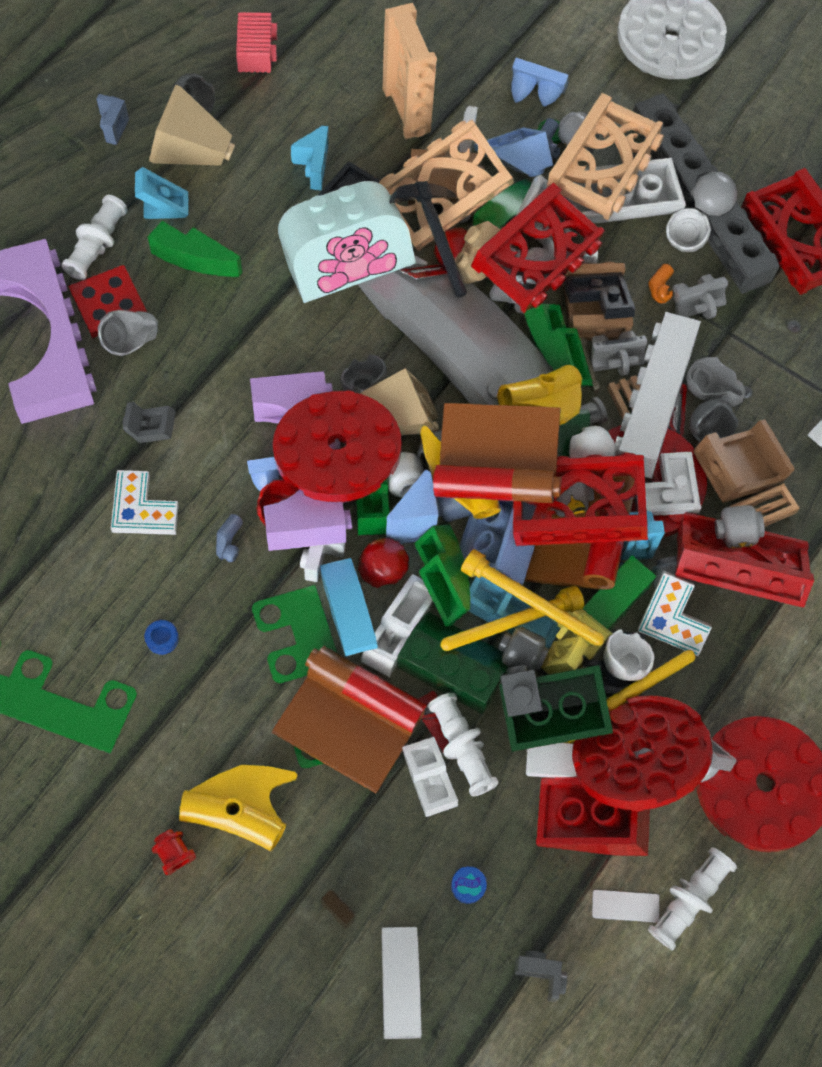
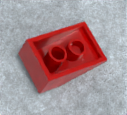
M577 777L541 778L537 846L614 856H648L650 809L633 811L606 805L586 792Z

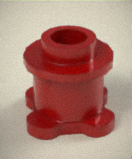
M170 829L154 839L156 845H154L151 851L154 854L157 853L164 864L162 869L166 876L173 874L196 859L193 849L188 850L182 839L184 836L182 831L174 833L173 829Z

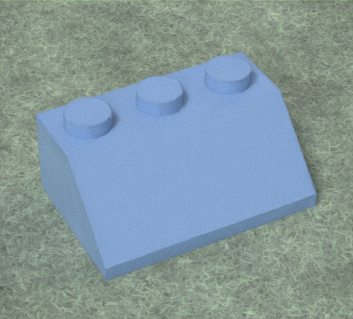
M499 500L501 507L499 513L483 519H475L472 514L469 516L460 548L464 560L473 549H476L486 555L485 559L490 562L489 565L523 586L535 545L516 546L513 535V501ZM523 502V520H532L537 506Z

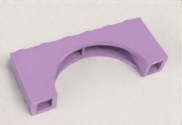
M46 239L0 250V296L17 297L32 303L46 315L51 324L49 346L40 363L27 375L8 383L14 407L21 424L93 405L94 401L91 393L97 391L92 373L86 375L84 367L89 366L85 349H78L77 341H81L82 338L77 322L71 324L69 318L75 314L70 298L64 299L62 292L68 290L63 273H56L55 268L60 267L56 249L49 250Z
M324 371L251 378L255 422L278 424L283 415L298 402L313 394L333 391L332 383L326 384ZM335 439V442L330 444L331 448L340 449L338 439ZM301 490L281 502L264 506L268 550L345 543L346 530L352 529L350 510L343 509V503L345 502L315 500L304 496Z

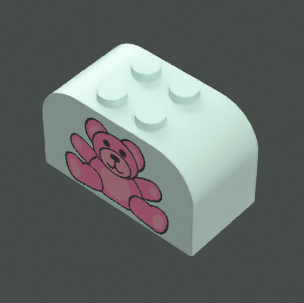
M363 181L350 186H343L336 191L315 196L310 200L296 204L282 216L278 226L280 242L288 268L304 303L416 264L409 229L395 203H389L391 195L383 185L373 181Z

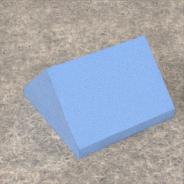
M428 470L422 473L387 516L386 538H392L401 544L413 543L432 526H437L438 510L433 491L432 475Z

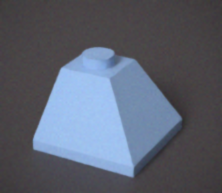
M523 127L487 140L503 165L517 172L528 174V177L541 175L544 173L545 168L553 166L545 131ZM474 144V150L478 152V145Z

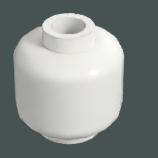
M401 452L400 462L396 471L387 478L388 489L392 495L403 498L424 472L421 460L416 454Z

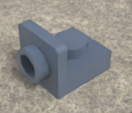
M99 94L96 100L100 115L102 116L100 127L104 132L106 142L117 145L129 121L125 100L115 96Z

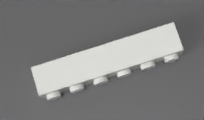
M668 312L665 313L662 324L656 322L651 339L656 342L655 345H648L644 362H647L648 366L647 368L641 366L636 384L641 385L640 389H633L628 407L633 408L632 413H625L620 429L625 432L623 438L617 436L615 441L616 456L622 453L644 455L645 477L652 478L701 322Z

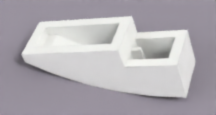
M414 574L410 576L382 617L381 624L375 631L378 648L363 652L361 662L390 677L397 666V656L413 628L429 612L434 603L421 578Z
M417 927L382 928L384 1039L421 1038Z

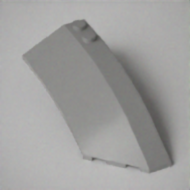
M413 264L402 269L423 267L427 265ZM402 269L357 284L385 319H389L407 335L448 377L470 404L499 405L497 393L501 385L528 380L554 371L517 325L472 283L464 284L467 294L463 297H457L448 274L416 279L401 272L400 270Z

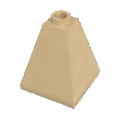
M175 85L156 129L149 161L158 164L221 166L224 159L230 160L235 145L230 143L232 135L182 87Z

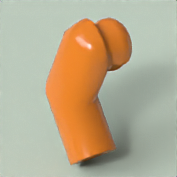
M663 264L648 282L653 300L661 304L666 303L673 296V290L668 291L669 286L666 285V282L674 274L673 268L668 264Z

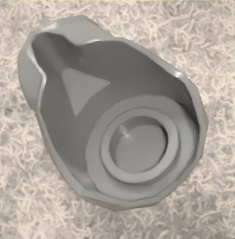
M128 310L108 312L101 318L98 326L99 341L102 347L113 355H128L142 347L146 342L156 338L158 321L147 312H132Z
M718 357L701 358L696 360L689 368L686 376L687 386L695 397L701 400H724L731 408L742 403L745 394L743 383L737 380L736 372L723 365Z

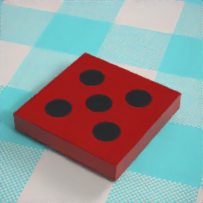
M124 265L68 286L92 338L98 336L100 320L108 312L115 310L147 312Z

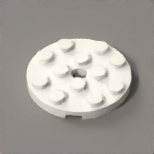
M630 0L622 11L617 34L623 53L642 72L665 79L686 80L705 73L717 63L725 46L727 31L720 12L708 0ZM666 31L676 32V33L678 34V36H677V35H670V34L665 35V34H666Z

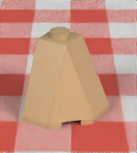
M406 368L359 393L371 397L385 406L397 421L401 435L420 434L423 426H427L431 432L439 430L438 423L436 421L433 422V420L438 418V412L427 388Z

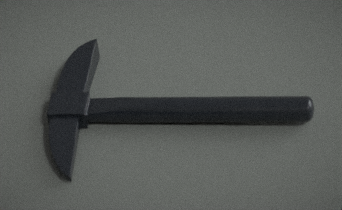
M427 181L401 186L390 196L389 203L414 199L417 202H421L455 295L457 297L465 296L467 294L466 287L431 200L432 198L456 197V194L443 186L428 183Z

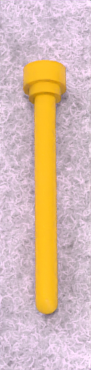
M473 549L465 559L461 571L471 578L474 576L478 578L484 577L593 645L600 646L603 644L604 636L491 567L489 565L490 562L485 559L486 555L478 550Z
M574 585L560 590L555 599L549 601L565 612L571 611L573 613L584 608L583 595L579 588ZM530 607L442 639L440 645L443 650L450 651L546 615Z
M692 650L684 651L648 673L643 679L635 681L606 699L610 711L627 703L626 698L637 697L692 663L696 657L695 653ZM573 740V741H568V742H565V743L573 744L575 740Z

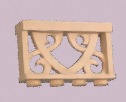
M413 3L385 9L382 89L386 97L392 96L403 121V135L405 139L421 137L431 132L437 63L435 52L429 53L416 24L417 11Z
M601 93L549 173L547 187L554 183L562 190L560 193L562 196L603 215L604 219L609 220L613 212H620L626 200L624 196L626 191H633L639 178L637 175L639 170L643 172L646 170L651 160V155L649 154L652 150L657 151L664 135L660 134L663 122L657 121L656 123L612 102V97ZM614 122H616V123H618V124H620V125H622V126L619 128ZM633 130L645 136V140L642 143H636L633 139L637 138L638 134L632 133L625 137L624 133ZM602 134L605 140H598L595 135ZM615 143L619 150L622 164L609 169L595 170V159L587 150V147L602 149ZM632 152H633V153H637V155L635 156L634 160H633V154H632ZM586 161L589 164V171L585 170L586 165L579 166L578 162ZM576 183H584L585 188ZM597 183V189L601 194L604 187L610 188L612 194L608 197L596 194L592 191L591 184Z
M473 119L469 122L464 120L452 128L451 135L444 140L439 138L433 141L427 147L428 151L419 158L417 155L413 156L403 164L404 169L395 175L394 173L388 174L379 182L392 195L393 192L403 185L415 184L416 181L412 178L420 173L418 182L427 181L429 183L435 169H451L463 172L457 183L459 201L453 205L445 198L431 199L433 204H441L443 206V211L438 217L444 231L455 226L514 184L513 177L498 158ZM464 140H473L478 145V154L472 163L467 162L470 157L469 147L466 153L458 151V146ZM450 151L452 158L442 156ZM485 153L499 172L493 177L478 167ZM469 175L473 177L468 183L475 184V189L472 192H466L463 189ZM415 199V204L410 206H401L395 203L409 229L411 242L418 251L434 241L421 202H417ZM416 211L421 229L414 233L402 213Z

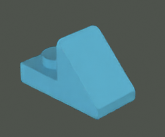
M321 126L291 145L292 163L306 165L305 177H310V188L314 190H322L329 146L328 126Z
M144 167L135 172V197L144 201V218L165 219L185 218L188 216V191Z
M647 511L648 540L624 541L621 560H628L631 555L636 559L653 558L665 531L663 521H654L651 511ZM630 512V515H638V512Z

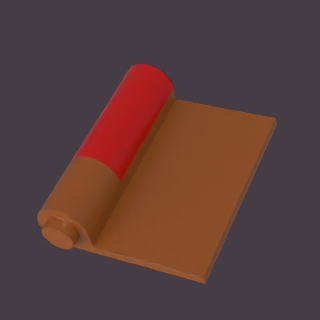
M444 403L440 463L436 465L433 477L434 496L553 503L554 497H560L561 477H556L561 408Z
M631 476L613 477V480L618 483L625 479L623 488L616 492L618 495L632 488L634 479ZM593 490L594 500L589 501L588 508L596 501L603 499L595 490ZM633 498L623 502L628 515L631 512ZM610 505L599 509L595 515L608 516L606 512H603V509L609 508ZM586 512L576 514L575 517H585ZM555 514V515L552 517V519H554V518H564V517H559L557 514ZM624 541L535 545L524 582L562 586L574 585L576 587L612 589L615 586Z
M323 646L320 650L314 648L305 663V666L309 667L307 678L274 726L272 733L377 794L403 751L402 747L406 746L422 719L428 704L326 646Z

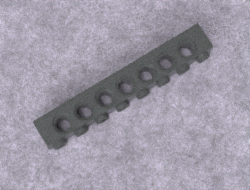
M664 93L636 103L633 112L656 123L657 121L663 122L660 133L664 135L663 141L657 151L652 150L650 154L654 160L672 158L686 203L685 207L697 209L694 197L691 195V190L701 176L709 172H718L717 168L710 163L703 147L696 142L689 126L682 121L675 105L668 100ZM637 133L641 140L644 141L645 136ZM737 201L729 212L721 216H712L704 213L711 227L708 243L740 292L744 294L772 282L779 268L778 260L769 251L763 242L761 233L755 230L748 219L746 211L739 206Z

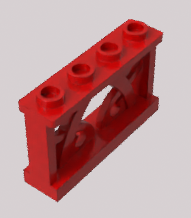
M807 169L798 170L793 176L755 192H748L741 208L746 211L748 219L755 230L761 233L763 242L769 251L776 256L778 264L787 275L791 286L795 287L800 295H803L808 290L822 285V246L820 243V238H822V190ZM789 192L792 194L788 201L780 197ZM767 201L774 202L778 204L782 208V210L775 205H769L767 209L771 210L773 213L772 215H770L762 203H765ZM790 216L801 223L813 224L817 231L813 238V246L787 237V224ZM815 260H819L821 268L816 273H811L804 264V262L808 263L811 269Z
M554 183L547 187L477 251L471 263V267L479 274L481 272L484 273L521 307L520 310L523 313L532 306L535 309L538 308L547 298L546 292L549 289L557 290L566 279L564 275L568 271L572 274L575 273L585 261L583 257L586 254L591 257L602 245L600 238L605 230L602 227L598 228L560 194L562 190ZM556 213L565 221L561 223ZM535 223H541L543 225V229L549 227V229L543 231L538 230L535 227ZM574 228L584 237V241L580 244L573 243L571 238L577 237L578 234L574 232L564 234V229ZM525 233L530 237L538 239L552 236L554 260H526L528 246L522 234ZM515 245L520 248L519 258L515 257L518 251H512L510 246ZM566 252H571L572 254L566 259ZM498 264H500V265H502V266H504V267H506V268L512 269L511 272H510V274H508V273H507L501 266H499ZM517 272H523L522 281L524 284H526L527 279L534 280L536 283L535 288L527 290L516 280ZM543 274H550L544 279Z
M622 453L618 456L607 457L598 454L589 455L586 458L557 457L556 477H561V494L574 484L581 482L603 497V499L596 501L588 508L585 517H575L567 505L556 501L559 497H554L553 503L526 502L537 507L532 520H523V501H513V535L516 546L648 540L644 455ZM631 476L634 479L632 488L618 495L616 492L623 488L625 479L618 483L613 480V477ZM637 496L638 515H628L623 502ZM610 505L609 508L603 509V512H606L608 516L595 515L599 509ZM550 508L563 512L565 514L564 518L552 519L557 512L550 510Z
M689 512L684 513L677 534L676 577L802 608L805 607L814 583V574L810 572L809 543L807 541L765 531L764 537H760L756 545L731 549L726 547L723 538L717 539L715 520L718 519Z

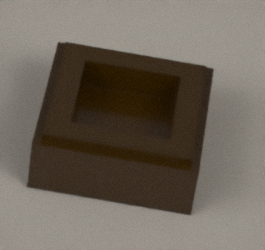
M329 890L321 898V904L345 929L355 921V913L333 890Z

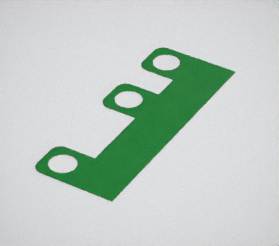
M315 585L260 600L253 604L252 612L257 628L260 631L268 632L291 625L297 644L273 651L268 655V665L275 682L284 683L307 676L309 667L305 666V663L314 648L320 650L323 646H326L337 653ZM269 604L277 606L281 612L280 619L273 624L264 623L260 618L261 609ZM282 655H290L296 660V669L289 675H282L275 668L276 660ZM293 746L298 764L302 768L307 769L324 764L317 759H306L302 755L301 750Z
M31 650L21 653L10 677L0 674L1 714L110 754L137 695L133 687L110 680L105 683L94 708L42 690L41 688L53 662L50 657ZM36 658L43 664L42 673L33 679L25 677L22 673L23 663L28 659ZM113 689H122L127 694V702L120 709H112L106 704V696Z

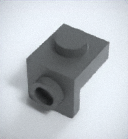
M135 402L127 403L123 418V430L139 443L171 439L176 411L170 406L142 409Z
M527 665L507 668L508 675L500 677L508 717L542 711L535 671H528Z
M525 951V956H519L515 961L514 975L549 979L548 1001L556 1002L559 1000L560 994H565L567 986V972L562 971V961L547 960L546 953Z

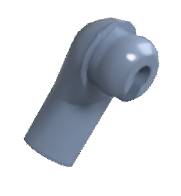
M548 118L540 131L546 132L553 160L558 158L560 154V148H556L557 144L553 143L552 140L559 124L555 120Z
M231 514L217 531L216 554L221 560L225 559L228 562H234L239 554V548L231 545L232 538L243 525V521L235 514Z

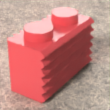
M238 12L236 56L240 73L243 71L246 73H253L254 71L256 73H270L271 62H277V46L272 44V40H277V23H272L271 13Z

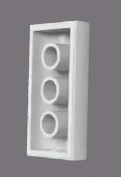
M672 158L650 160L644 172L639 170L637 174L639 178L633 191H626L624 195L626 200L619 213L613 212L609 220L604 219L603 215L566 198L594 224L673 214L685 208L686 205ZM620 164L596 167L595 170L609 169ZM576 183L585 188L584 183ZM597 183L591 184V189L596 194L603 197H608L612 194V190L608 187L602 188L603 192L601 194L597 189Z

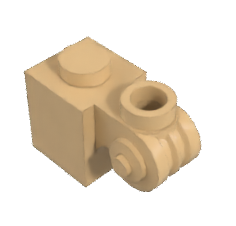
M489 221L472 226L467 231L464 238L466 242L462 252L455 258L464 284L481 281L486 277L484 273L481 272L479 274L471 267V263L477 251L501 230Z

